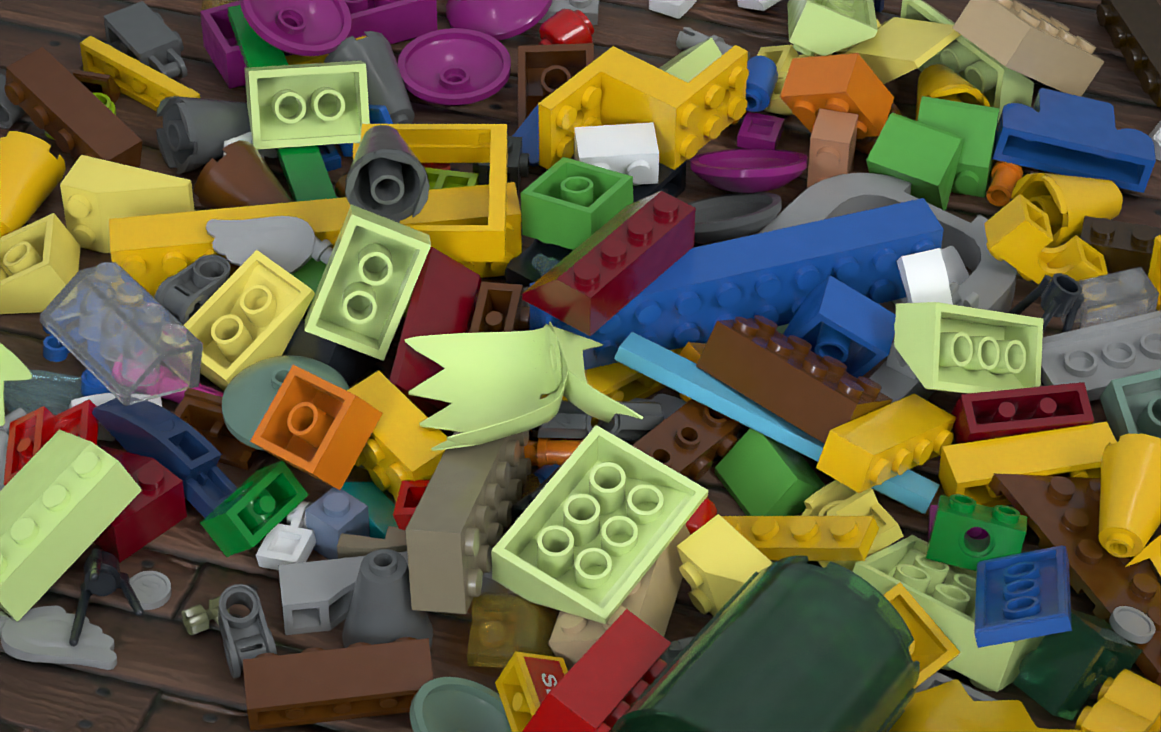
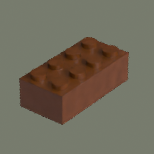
M759 315L748 319L736 317L734 320L717 321L696 365L698 368L824 444L831 429L889 405L893 400L880 392L882 387L875 381L859 376L857 379L845 371L847 366L841 361L830 356L820 357L810 351L812 348L810 343L796 336L789 335V337H786L776 331L778 327L776 323Z

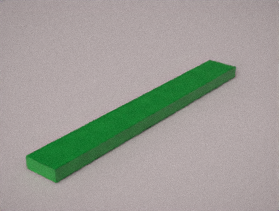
M241 5L228 7V17L246 68L288 65L284 52L268 44L251 28L243 15ZM318 145L275 148L294 202L337 198Z

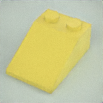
M893 17L880 24L878 19H876L878 31L875 37L839 50L837 55L859 53L881 82L885 84L917 69L961 34L952 29L954 25L899 17Z
M81 155L60 184L68 231L81 245V248L102 253H110L109 219L195 211L191 180Z
M55 213L0 237V314L40 313L54 306H62L76 297L81 245Z
M256 250L170 339L191 367L225 391L230 381L245 368L264 359L282 356L315 293L310 287Z
M719 514L676 546L683 563L679 570L692 589L688 595L692 603L702 614L710 612L722 624L731 627L766 620L771 630V638L814 649L820 644L804 591Z

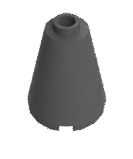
M374 31L364 32L367 37L357 41L354 36H351L342 41L335 51L329 53L324 63L362 61L366 63L369 105L386 106L393 124H411L413 122L414 111L390 42L382 33Z
M171 96L163 99L157 109L156 117L163 116V128L156 129L160 152L169 168L176 167L178 169L177 174L189 173L203 167L212 158L215 161L223 158L224 151L222 149L224 148V141L251 132L246 102Z
M377 125L366 131L346 177L345 194L350 205L352 204L400 223V220L406 219L411 215L413 218L421 212L428 200L430 185L424 166L400 133L391 126Z
M379 549L370 552L363 558L343 627V648L358 642H365L371 645L391 643L403 637L429 638V646L431 648L433 645V628L427 611L412 610L409 567L405 558L400 553L390 549Z

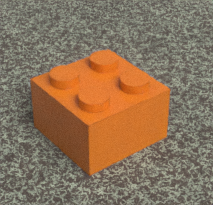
M859 53L793 58L780 94V98L811 134L819 109L857 114L856 139L880 135L894 100V96Z
M292 365L250 442L291 466L341 490L383 413L355 394L300 367Z

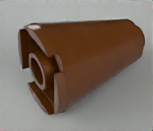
M242 140L224 147L222 150L226 155L218 162L212 158L198 176L194 187V194L199 197L197 200L209 210L292 202L256 147L248 141Z

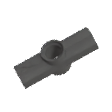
M562 400L557 415L549 422L533 428L532 436L536 438L585 439L593 429L591 427L592 416L568 400ZM617 401L643 416V420L616 413L609 423L602 421L600 427L620 439L640 440L664 421L661 404L658 402Z

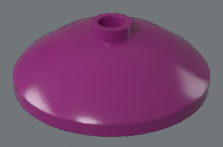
M240 0L243 15L256 34L273 47L293 55L320 56L335 51L341 42L347 38L351 29V14L345 0Z
M448 0L446 15L451 28L476 30L500 41L519 35L537 24L548 12L553 0Z
M450 28L432 31L412 40L401 51L398 58V67L405 88L418 98L442 106H465L491 97L507 83L511 74V58L505 46L488 34L470 29Z
M778 149L720 150L699 154L690 159V169L699 178L718 189L736 193H758L781 188L801 175L808 167V157L806 155Z

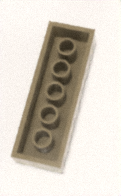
M529 430L481 445L445 450L406 528L412 610L466 614L473 597H479L482 588V577L484 573H489L492 567L491 550L503 537L504 527H510L512 522V506L521 500L522 487L524 484H529L531 478V459L525 458L524 446L528 444ZM455 431L453 435L460 434L462 432Z

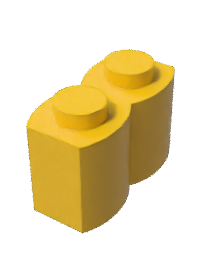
M1124 669L1115 679L1111 677L1106 679L1099 691L1097 703L1093 707L1087 705L1082 710L1077 719L1075 729H1078L1080 732H1160L1161 686Z

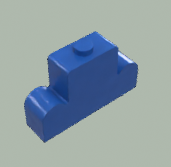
M1045 88L1039 89L1033 108L1019 103H1009L1003 107L997 126L992 155L994 160L1056 174L1110 180L1119 188L1144 193L1156 162L1154 142L1147 134L1130 128L1116 129L1114 106L1112 104Z

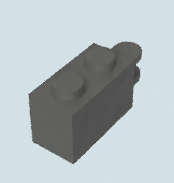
M143 1L103 16L107 44L139 60L150 68L167 75L169 78L177 76L181 79L187 76V68L181 58L184 46L180 35L176 31H171L164 23L161 15L158 12H153Z

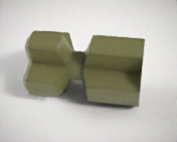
M221 596L209 600V609L205 610L201 604H197L181 611L184 626L191 636L208 630L209 620L213 619L218 624V606Z

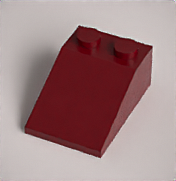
M101 446V449L122 464L142 489L94 541L105 552L115 555L119 563H121L187 517L183 481L153 458Z

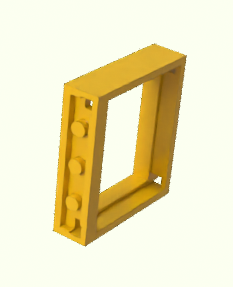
M362 124L361 140L366 131L374 126L387 125L393 127L400 133L421 163H490L488 225L405 226L430 235L431 247L457 262H505L508 162L507 124ZM353 143V160L360 143Z

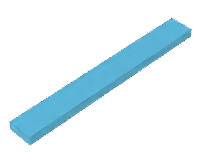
M631 332L619 346L614 358L617 362L817 462L819 461L824 443L698 368L696 363L634 332ZM907 470L902 475L892 477L881 485L871 488L925 514L940 485L911 470Z

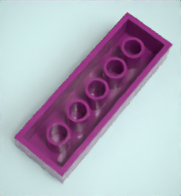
M240 0L200 11L204 48L229 89L246 86V65L228 17V7L240 5ZM345 0L350 10L352 21L347 38L354 36V38L366 35L364 32L374 31L382 33L390 44L438 30L437 0ZM284 52V55H285V56L293 55V54Z

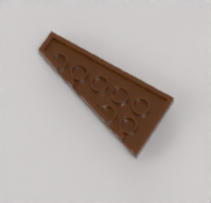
M994 473L988 486L996 496L1004 494L1014 508L1020 512V515L1027 516L1028 525L1040 538L1038 547L1046 549L1061 545L1066 546L1069 559L1070 585L1077 594L1084 592L1096 605L1093 613L1102 624L1109 622L1114 609L1119 606H1129L1138 609L1153 621L1156 630L1148 643L1138 644L1123 638L1120 646L1149 681L1161 686V586L1148 559L1125 567L1135 556L1126 558L1115 557L1100 544L1101 478Z

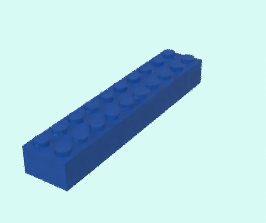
M921 198L690 249L591 336L531 304L530 330L543 328L551 322L553 327L603 344L601 347L583 350L584 369L587 370L618 363L614 359L619 346L631 332L668 350L685 347L688 342L706 343L716 322L720 320H734L736 317L748 319L759 315L773 321L778 326L789 324L806 296L829 275L878 304L906 298L907 295L897 260L901 256L937 248L941 249L944 229L925 199Z

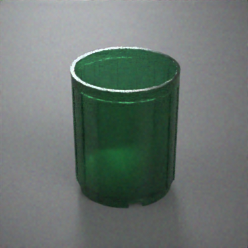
M807 556L782 558L760 572L756 571L625 711L613 725L611 732H889L904 713V708L915 694L914 687L919 678L920 662L916 660L913 662L908 649L914 639L905 621L894 606L874 586L851 570L831 561L825 568L806 563L809 560Z

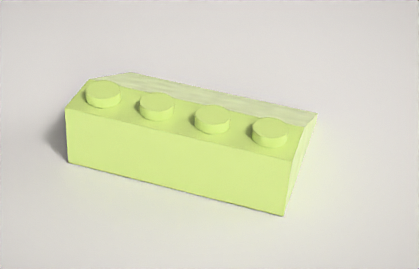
M596 425L491 550L492 579L529 602L606 624L705 500L709 490Z
M59 429L0 491V609L17 622L142 491L122 464L93 442Z
M914 535L866 557L865 561L855 563L839 611L855 617L901 582L960 651L957 657L941 669L955 670L970 678V682L979 689L998 692L1014 682L1052 636L1050 634L978 648L974 634L977 571L926 559L928 542Z

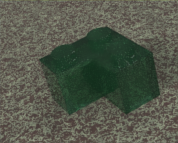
M1071 609L1072 631L1045 635L1036 650H1032L1023 658L1019 666L1020 673L1013 681L1017 687L1053 716L1069 720L1074 719L1098 683L1104 684L1108 677L1115 679L1124 669L1130 670L1143 651L1133 642L1118 635L1111 625L1102 618Z

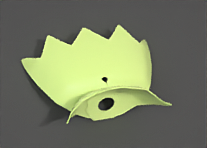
M551 322L543 328L529 331L440 334L405 339V342L415 351L445 368L410 390L409 395L451 403L446 408L419 423L420 427L462 432L447 437V441L431 448L432 451L481 445L533 429L549 422L557 415L563 396L588 415L607 423L611 421L616 413L643 420V416L599 392L587 383L583 350L601 347L603 344L553 327ZM550 394L546 398L540 399L542 395Z

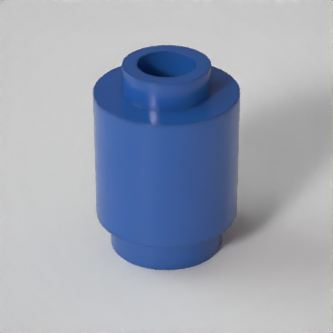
M754 56L747 62L749 76L746 83V110L750 112H759L768 107L778 80L775 63L765 56Z

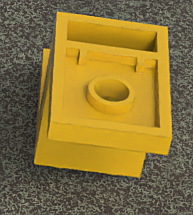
M737 45L733 46L687 83L612 46L538 103L539 165L549 169L561 158H571L573 156L574 127L653 122L659 150V162L675 170L687 159L693 158L697 151L709 141L716 139L721 131L732 122L739 120L744 115L747 108L748 51Z

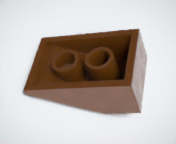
M594 43L518 46V128L539 102L595 60Z

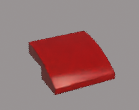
M88 399L57 415H53L43 406L10 422L3 484L6 486L59 429L97 445L99 421L92 414L93 409L97 406Z

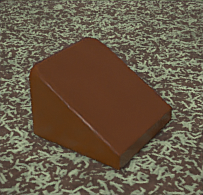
M74 70L73 76L91 93L106 94L115 105L121 91L111 75Z

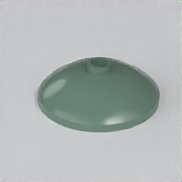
M289 355L261 360L238 373L226 387L222 397L224 422L228 430L238 440L250 447L265 451L250 442L292 365L300 367L347 391L349 387L345 379L329 365L308 357Z
M440 677L430 680L419 689L411 702L410 721L414 732H512L499 694L471 680L458 677Z

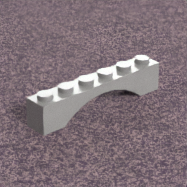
M407 551L398 552L405 558L408 565ZM365 556L278 565L285 635L330 631L345 620L359 568ZM492 567L490 572L484 573L482 577V588L479 597H473L491 602L509 611L546 607L529 602L493 580Z

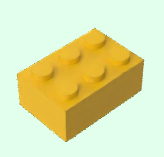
M379 370L348 389L347 391L355 394L383 413L355 465L358 467L363 465L369 471L374 484L381 491L387 489L394 496L395 502L397 501L403 480H431L446 450L432 451L431 448L447 441V436L440 429L420 427L419 423L428 417Z

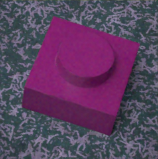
M747 111L738 132L737 147L776 149L784 130V118Z

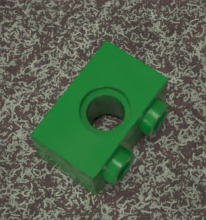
M282 460L253 473L200 524L223 554L229 557L253 548L309 494Z
M952 494L950 497L940 495L928 540L926 559L977 571V563L979 561L1020 554L1027 530V516L1020 515L1018 510L1005 505H996L992 508L976 504L973 498L961 494ZM973 527H980L985 529L989 535L984 539L976 540L968 536L966 532Z

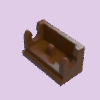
M187 388L184 398L173 414L192 426L222 454L218 462L249 470L261 450L244 444L228 430L222 414V397Z

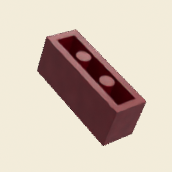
M1085 382L961 394L951 413L956 417L953 425L956 444L1088 425L1094 422Z

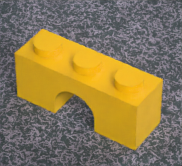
M1020 194L984 223L987 237L986 246L990 254L998 261L1005 260L1012 265L1026 281L1033 280L1039 285L1045 275L1052 277L1056 273H1062L1079 283L1082 288L1081 295L1085 300L1110 281L1104 255L1077 235L1059 247L1047 248L1046 246L1053 241L1048 214Z

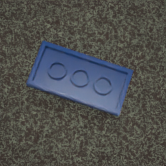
M1061 545L979 561L977 563L974 634L978 648L1072 631L1069 559L1066 546Z

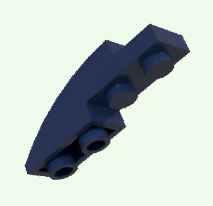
M123 394L93 409L92 414L127 452L153 458L183 481L184 496L204 518L237 489L233 482L217 467L222 454L204 436L172 412L153 402L129 394Z

